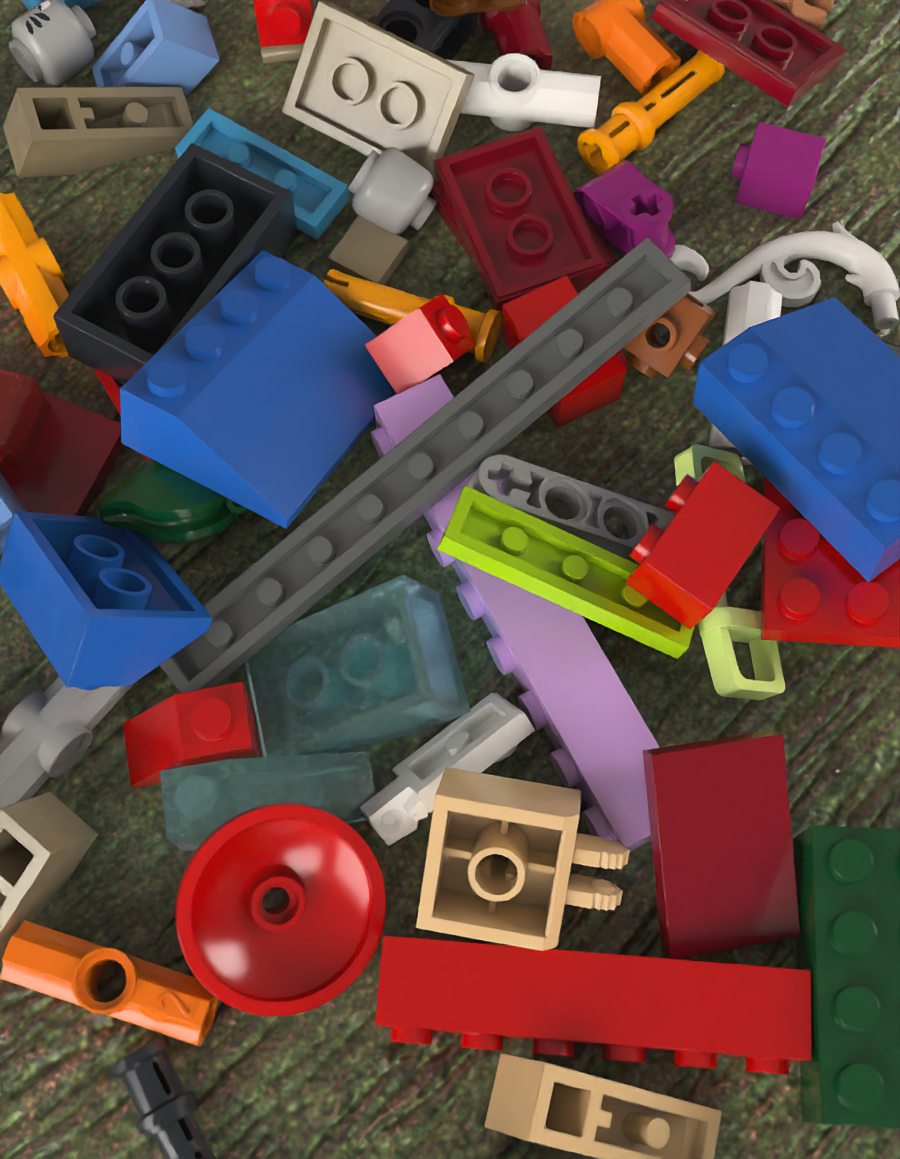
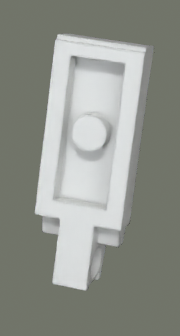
M491 692L394 767L392 770L397 776L396 779L359 808L371 827L389 846L415 831L418 821L426 818L428 812L431 813L433 811L435 795L445 767L482 773L493 763L509 757L516 750L518 743L534 732L535 729L524 712L499 694Z

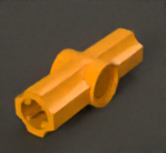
M0 193V285L13 308L20 310L27 329L44 357H66L68 353L53 315L69 296L65 288L68 283L43 237L39 239L35 233L30 218L15 194Z

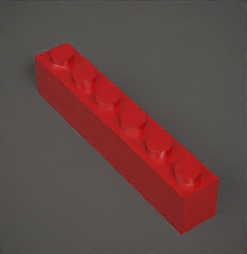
M383 935L375 1025L391 1028L390 1042L432 1045L433 1031L461 1034L460 1048L503 1051L504 1037L532 1040L531 1054L574 1057L575 1043L602 1045V1060L645 1063L646 1049L674 1051V1066L717 1069V1055L745 1057V1072L789 1075V1061H811V970L556 949L540 951L518 946Z

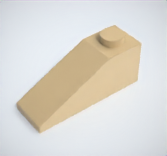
M501 1053L484 1127L526 1141L598 1159H714L722 1111L556 1065Z

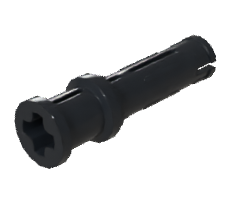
M167 1036L160 1037L142 1046L109 1067L108 1070L113 1079H122L140 1116L136 1123L139 1134H144L146 1139L154 1136L164 1159H216L193 1112L199 1109L196 1103L199 1099L194 1090H185L167 1054L168 1049L171 1047Z

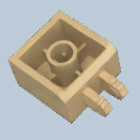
M445 767L435 795L416 928L540 951L556 948L564 904L608 911L614 910L618 905L620 906L623 890H620L617 884L603 879H595V877L570 873L571 863L613 870L622 869L624 865L628 864L630 850L627 849L624 843H619L617 840L613 841L603 839L602 837L577 833L581 790ZM494 854L506 856L509 858V861L500 862L494 860Z

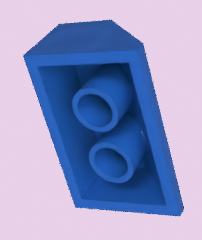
M15 511L0 562V585L66 687L95 690L100 687L131 686L209 630L213 618L145 535L132 530L106 525L101 521V517Z

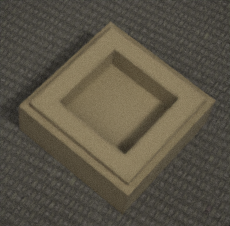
M359 215L328 256L329 268L356 278L385 285L409 252L408 240L379 227Z

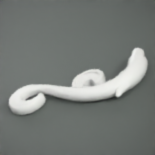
M839 222L832 224L833 232H798L778 237L762 244L708 285L696 292H689V294L707 305L730 292L732 286H739L759 274L760 282L771 284L776 292L783 294L781 306L800 307L812 301L821 284L819 270L806 259H819L841 266L850 273L846 275L845 279L847 282L861 288L864 303L872 308L874 324L877 329H890L899 323L896 301L900 297V290L892 268L879 252L865 242L858 240ZM675 245L676 249L670 260L680 270L689 271L695 274L699 281H704L709 274V265L705 259L691 248L684 245ZM803 259L799 263L797 273H789L784 268L785 265L794 260Z

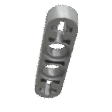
M500 454L489 456L482 461L467 485L474 490L636 564L638 562L631 558L629 554L652 523L663 529L673 514L664 509L514 457ZM493 480L502 483L501 490L507 496L498 493V485ZM553 496L563 500L571 510L572 519L565 520L554 516L545 504V497ZM603 516H613L619 519L626 526L629 539H619L613 536L607 530Z

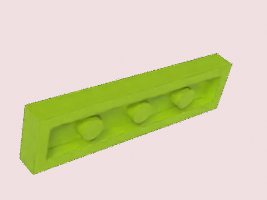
M466 485L464 486L437 550L676 659L689 648L694 627L691 629L687 628L625 583L637 566L636 563Z

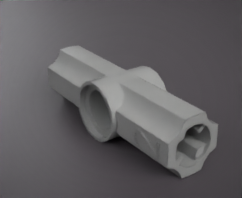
M59 676L45 692L37 691L24 698L8 715L2 728L3 738L0 740V809L30 799L49 777L56 778L70 770L90 746L93 738V728L131 686L100 687L95 690H82L75 687H66Z

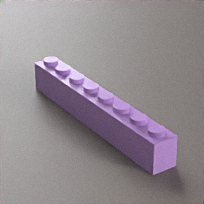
M440 374L374 405L377 429L371 431L370 436L380 458L454 398ZM474 471L424 513L427 522L433 530L427 533L430 547L443 568L452 564L462 584L456 586V590L464 609L473 621L482 617L493 637L487 640L486 643L496 666L503 675L510 672L514 674L524 692L517 697L522 712L526 714L535 731L541 728L545 729L556 750L549 753V756L560 780L566 788H572L576 785L578 790H581V795L589 808L582 812V816L590 834L602 837L603 839L617 840L619 843H624L631 852L651 841L643 750L660 747L582 615L437 550L457 499L464 486L468 485L470 478L475 473ZM493 480L498 485V493L507 496L501 490L502 483Z

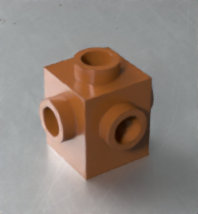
M688 293L623 347L630 352L626 361L643 374L656 379L659 373L669 378L677 373L680 367L690 371L710 343V340L702 336L717 311ZM661 323L667 326L670 331L669 342L664 341L659 335Z

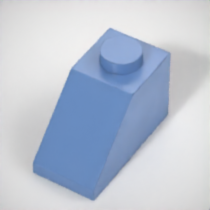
M146 0L94 64L92 70L97 87H182L184 96H188L201 80L212 71L219 61V56L207 16L168 0Z

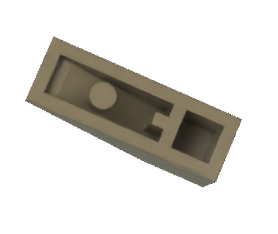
M182 87L17 88L3 129L17 177L19 178L76 175L171 149L179 144L194 124Z
M51 792L0 809V959L5 953L11 936L17 932L24 920L33 922L65 886L98 835L97 832Z

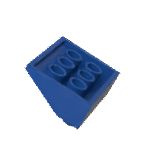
M262 250L120 388L121 443L287 529L375 422L374 405L396 395V392L365 347L368 342L377 336L315 275Z
M833 297L751 326L700 361L693 404L868 582L900 559V357L840 301Z

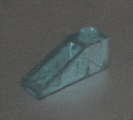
M368 751L227 759L160 771L166 836L182 852L197 849L207 836L222 823L243 811L257 806L283 802L301 803L326 810L344 822L352 823L366 820L359 807L375 796Z

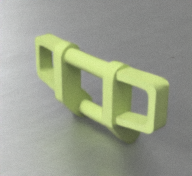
M695 444L677 454L674 458L676 486H678L686 474L698 480L702 475V470H707L714 461L746 483L741 459L732 452ZM724 592L714 609L697 623L716 692L723 697L763 700L783 693L785 691V682L777 641L761 640V611L728 607L726 592ZM731 641L749 643L756 680L746 679L740 673Z

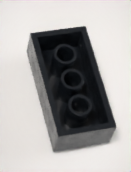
M191 143L53 315L68 356L92 369L95 368L113 377L115 381L124 385L262 250L278 258L283 256L297 237L293 192Z

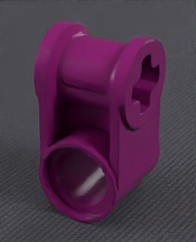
M627 160L621 161L574 191L573 194L584 217L597 234L622 255L628 254L648 237L669 259L673 256L676 249L675 237L668 228V221L673 214L672 197L667 191L659 188L641 174L633 163Z

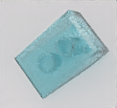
M401 575L292 623L245 662L265 767L275 768L416 734L471 712L441 595L439 592L405 575Z

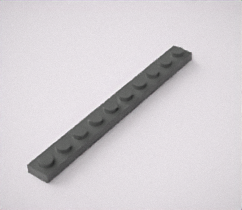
M648 237L207 602L203 607L213 618L209 630L160 664L180 693L218 686L476 471L482 461L500 451L691 291V280Z

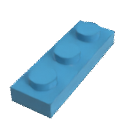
M210 108L206 110L175 147L179 159L188 146L193 143L293 192L296 228L316 240L320 238L350 199L348 185Z

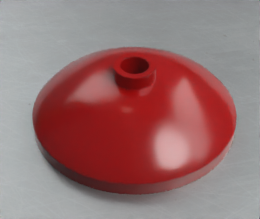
M283 802L261 805L243 811L222 823L207 836L192 855L185 868L177 892L175 906L177 937L191 971L203 987L214 997L237 1010L261 1016L294 1015L317 1008L332 1000L348 988L363 972L381 938L386 914L385 885L379 864L368 844L350 825L326 810L301 803ZM275 887L284 889V899L279 906L271 909L263 907V897L269 889Z

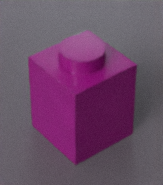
M758 122L752 144L740 143L730 177L741 181L734 203L801 220L816 181L827 139Z

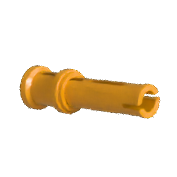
M699 50L694 57L670 76L663 79L661 83L638 101L622 102L612 110L611 118L597 129L585 130L578 137L577 146L584 163L592 172L600 175L619 163L634 150L643 151L652 143L655 130L682 110L712 84L723 78L722 76L725 74L724 65Z
M331 269L327 273V279L332 280V282L323 281V284L354 314L391 326L431 301V299L356 278L335 269ZM444 295L449 304L457 307L468 322L470 328L469 335L476 346L467 352L473 353L476 361L486 363L497 342L501 326V311L490 309L487 313L457 305L453 297Z

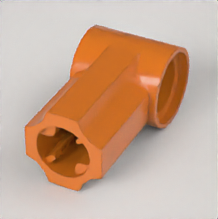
M596 0L573 16L574 34L585 53L595 59L605 56L642 95L647 94L680 66L681 58L646 23L644 8L640 0Z

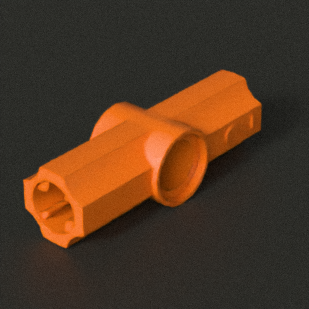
M24 920L17 932L11 936L2 958L3 968L0 977L2 980L81 1006L92 1013L108 1015L199 1047L202 1046L208 1031L211 1029L219 1007V999L205 989L195 976L28 920ZM120 963L127 977L125 989L114 1001L105 1002L99 994V978L110 965Z

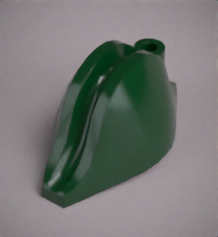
M153 459L138 468L96 502L101 521L104 524L132 530L152 540L173 544L195 542L209 537L230 524L237 513L247 511V508Z

